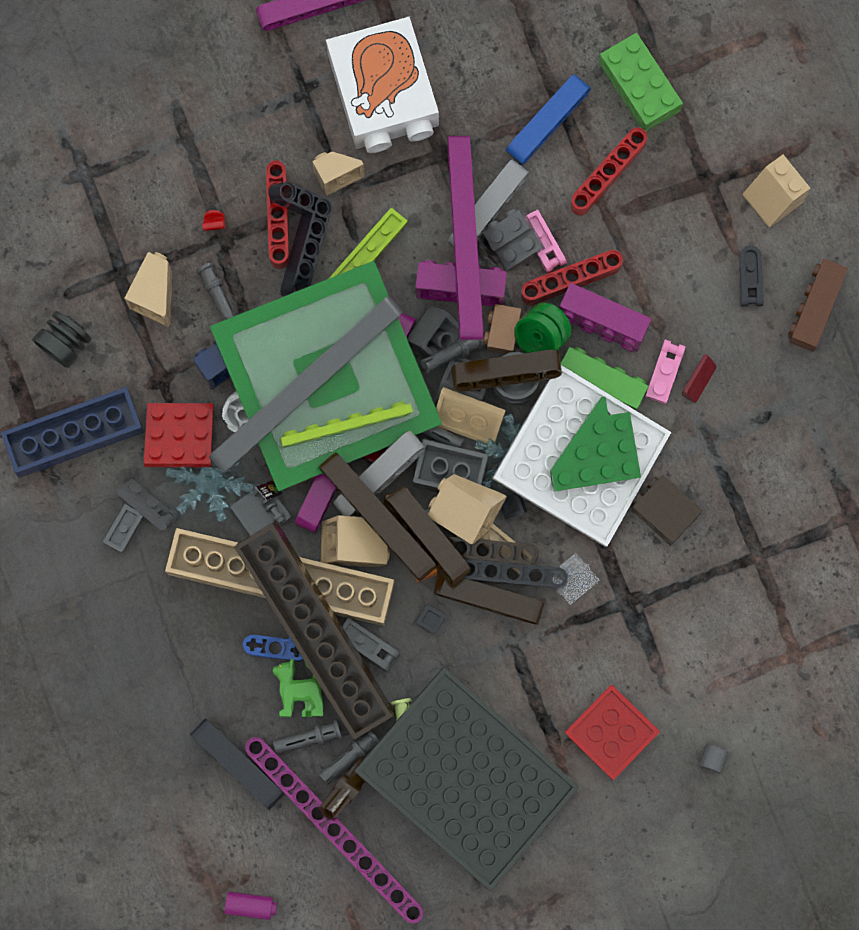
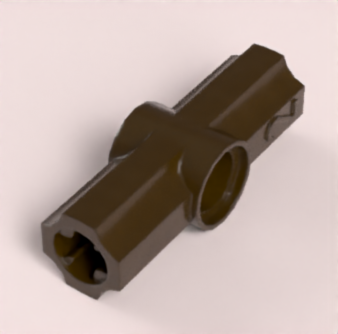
M360 757L350 771L342 776L332 789L333 792L321 804L319 809L327 819L334 821L346 805L350 804L362 789L361 786L366 781L354 769L363 758Z

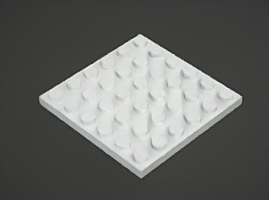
M561 365L562 375L548 380L492 479L604 547H607L671 432ZM601 397L606 398L608 415L630 412L641 478L553 492L550 469Z

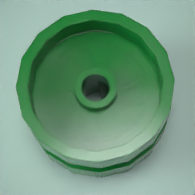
M538 303L517 322L514 328L515 339L525 353L545 350L558 351L569 340L571 325L567 316L558 307L549 303Z

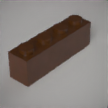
M823 259L821 264L816 263L812 276L815 277L813 284L808 283L804 293L807 296L805 304L800 303L796 312L799 319L797 323H792L788 335H791L790 343L812 352L815 351L847 273V267L827 259Z

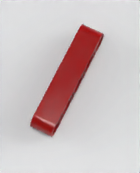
M633 128L574 193L571 200V210L574 214L582 216L588 213L644 150L647 142L645 130ZM639 137L642 139V142L636 144L632 141V138ZM624 152L628 155V158L620 159L617 154ZM611 168L614 174L606 175L603 170ZM591 184H597L600 186L601 189L598 191H593L589 188V186ZM579 199L584 200L586 205L579 207L575 204V201Z
M277 160L271 161L266 168L268 247L272 266L276 269H283L287 266L290 257L288 209L271 201L268 194L269 188L273 184L287 182L285 165ZM276 169L282 171L281 175L277 177L272 176L271 173ZM276 211H281L284 213L283 216L278 219L274 218L272 215ZM276 232L284 233V237L279 240L274 239L273 235ZM277 253L285 255L281 261H276L274 256Z
M610 250L530 280L522 286L521 299L527 305H535L566 293L570 283L582 287L614 275L621 269L622 255L616 250ZM613 258L617 260L618 264L610 266L607 260ZM589 266H594L597 268L598 272L595 274H590L587 272L586 268ZM574 274L577 276V280L574 282L568 281L566 276ZM552 281L557 284V288L551 290L545 284ZM528 289H533L537 292V295L528 297L525 292Z

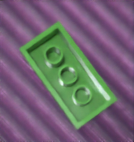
M637 33L600 54V66L639 126L645 132L681 111L683 102Z

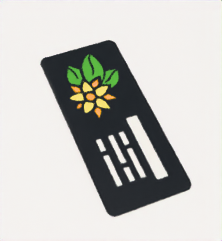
M272 480L256 486L257 490L266 500L283 494L277 490Z

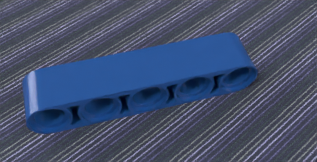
M573 74L507 147L506 152L524 165L588 95L591 87L577 75Z

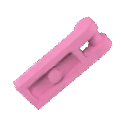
M539 210L528 214L527 216L545 247V249L537 253V256L546 273L553 271V268L558 265L566 264V259ZM553 252L555 257L549 260L546 255Z
M665 339L645 398L663 404L667 403L686 346L681 344L677 346ZM667 352L676 354L675 359L667 358Z

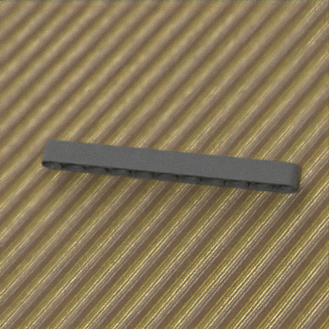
M388 295L209 456L212 462L224 474L403 313V310Z

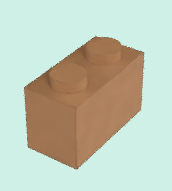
M495 304L494 310H490L488 323H491V329L485 332L484 344H488L487 351L505 355L514 351L516 341L514 328L520 320V308Z

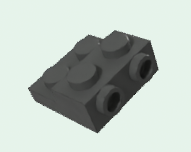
M516 209L508 211L504 215L505 219L501 222L496 220L486 226L488 230L483 232L492 250L497 252L507 271L512 270L545 249L525 211H517Z

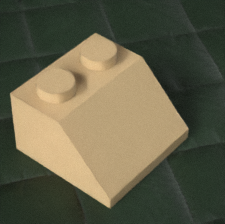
M324 152L316 156L315 160L312 161L314 174L326 196L365 177L364 164L362 160L335 152L328 154Z

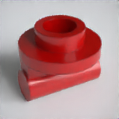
M217 210L206 212L202 223L203 231L226 228L225 215Z

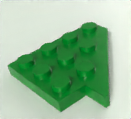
M601 397L550 469L553 492L641 478L630 412L608 415L606 398Z

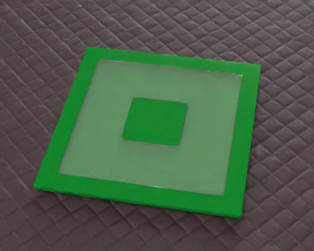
M374 261L210 326L248 420L388 296ZM397 318L258 443L278 491L322 474L318 466L334 452L338 453L346 463H349L393 445L408 431H412L414 435L442 425L399 319ZM404 401L405 405L411 403L413 412L410 415L282 448L279 440L281 437H284L283 433L296 429L297 433L306 431L305 427L313 424H318L319 427L326 426L327 421L340 418V422L349 420V415L360 412L362 416L368 415L371 409L383 407V410L391 409V404Z

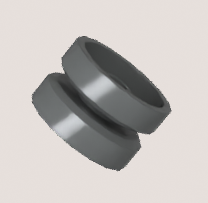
M510 352V353H508V354H506V355H503V356H510V355H517V354H524V353H521V352ZM540 381L493 387L492 389L496 397L503 403L522 405L529 402L536 395Z

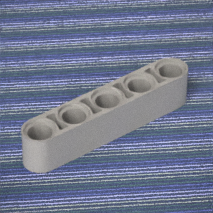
M513 159L508 162L475 204L477 241L483 235V232L487 230L486 226L495 220L530 173ZM453 233L448 240L452 245H454Z
M408 431L389 447L359 478L377 497L424 452L425 447L412 431ZM342 494L333 503L343 516L356 517L359 514Z

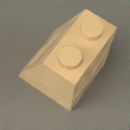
M781 155L764 168L742 195L770 228L803 204L810 187L787 158Z
M148 252L124 299L130 310L169 327L171 323L172 270L167 257L157 252L155 254Z
M453 474L440 482L438 486L440 492L437 497L435 496L428 506L430 508L428 515L433 521L468 543L474 544L489 532L507 496Z
M338 515L322 521V563L335 566L380 567L387 564L390 556L388 546L363 518Z

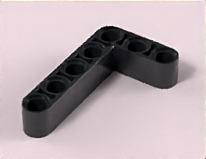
M291 182L273 184L268 192L271 201L301 215L280 292L282 297L294 293V287L295 292L311 285L332 211V206L328 199Z

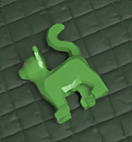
M294 659L274 666L273 674L280 681L279 693L283 703V709L279 711V717H291L294 702L304 701L305 703L302 717H323L321 686L314 675L311 679L294 680L296 671Z

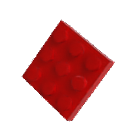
M147 403L144 466L211 467L212 460L209 456L212 454L213 403Z
M612 684L564 732L612 781L660 733Z

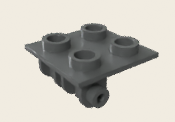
M256 486L253 487V491L230 506L249 535L254 534L275 520L280 526L291 518V515L278 497L266 500L257 490Z

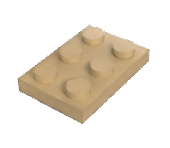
M444 387L436 407L442 425L438 427L492 447L496 442L506 411Z

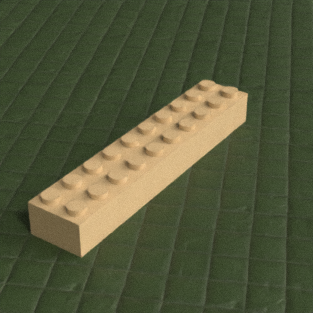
M176 528L165 570L168 575L265 598L234 548L238 542ZM299 557L335 615L380 626L385 625L395 584L394 579Z

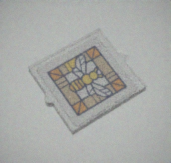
M575 553L559 566V568H563L567 572L568 582L563 588L556 589V593L560 594L571 606L600 580L591 571L590 565H586L578 554ZM556 572L552 575V581L555 584H561L565 579L564 574L561 572Z

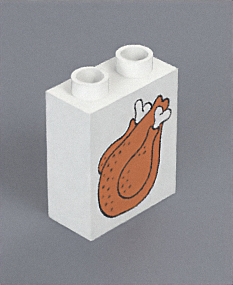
M410 17L326 40L329 61L356 149L366 147L368 153H377L391 147V139L407 135L409 141H420L433 135V127L439 126V112Z

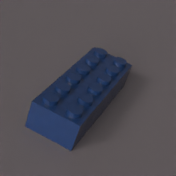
M124 387L1 432L14 472L21 478L142 434L144 430L128 388Z

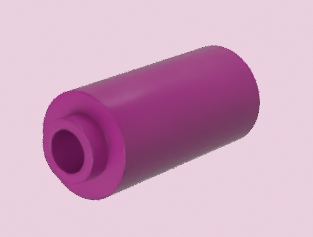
M229 891L227 893L225 903L226 915L271 920V916H276L277 902H273V897Z

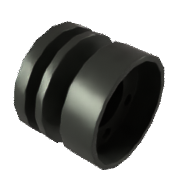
M55 311L52 316L59 323L57 324L48 319L47 324L52 329V332L40 329L32 341L47 355L69 369L78 358L72 351V348L75 347L83 351L85 347L79 339L89 344L92 338L74 319Z

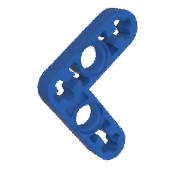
M249 635L243 641L245 652L251 656L287 661L294 659L295 662L304 660L301 654H299V657H295V654L291 652L296 646L290 636L289 639ZM252 639H255L257 644L263 645V640H267L265 645L266 653H261L263 649L258 647L251 651L247 643H251ZM271 643H280L282 646L281 652L278 654L270 653L269 646Z

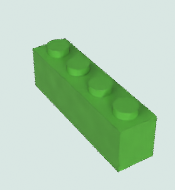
M569 347L561 362L563 367L637 411L649 387L645 384V380L637 376L632 378L626 375V371L616 366L612 368L606 365V361L599 357H594L593 359L587 356V353L581 348L575 347L573 349Z

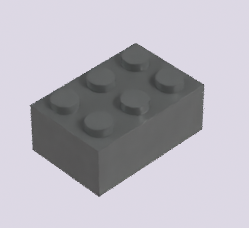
M423 439L422 444L425 450L418 458L413 478V487L439 493L438 486L440 482L453 474L482 485L488 461L487 454Z

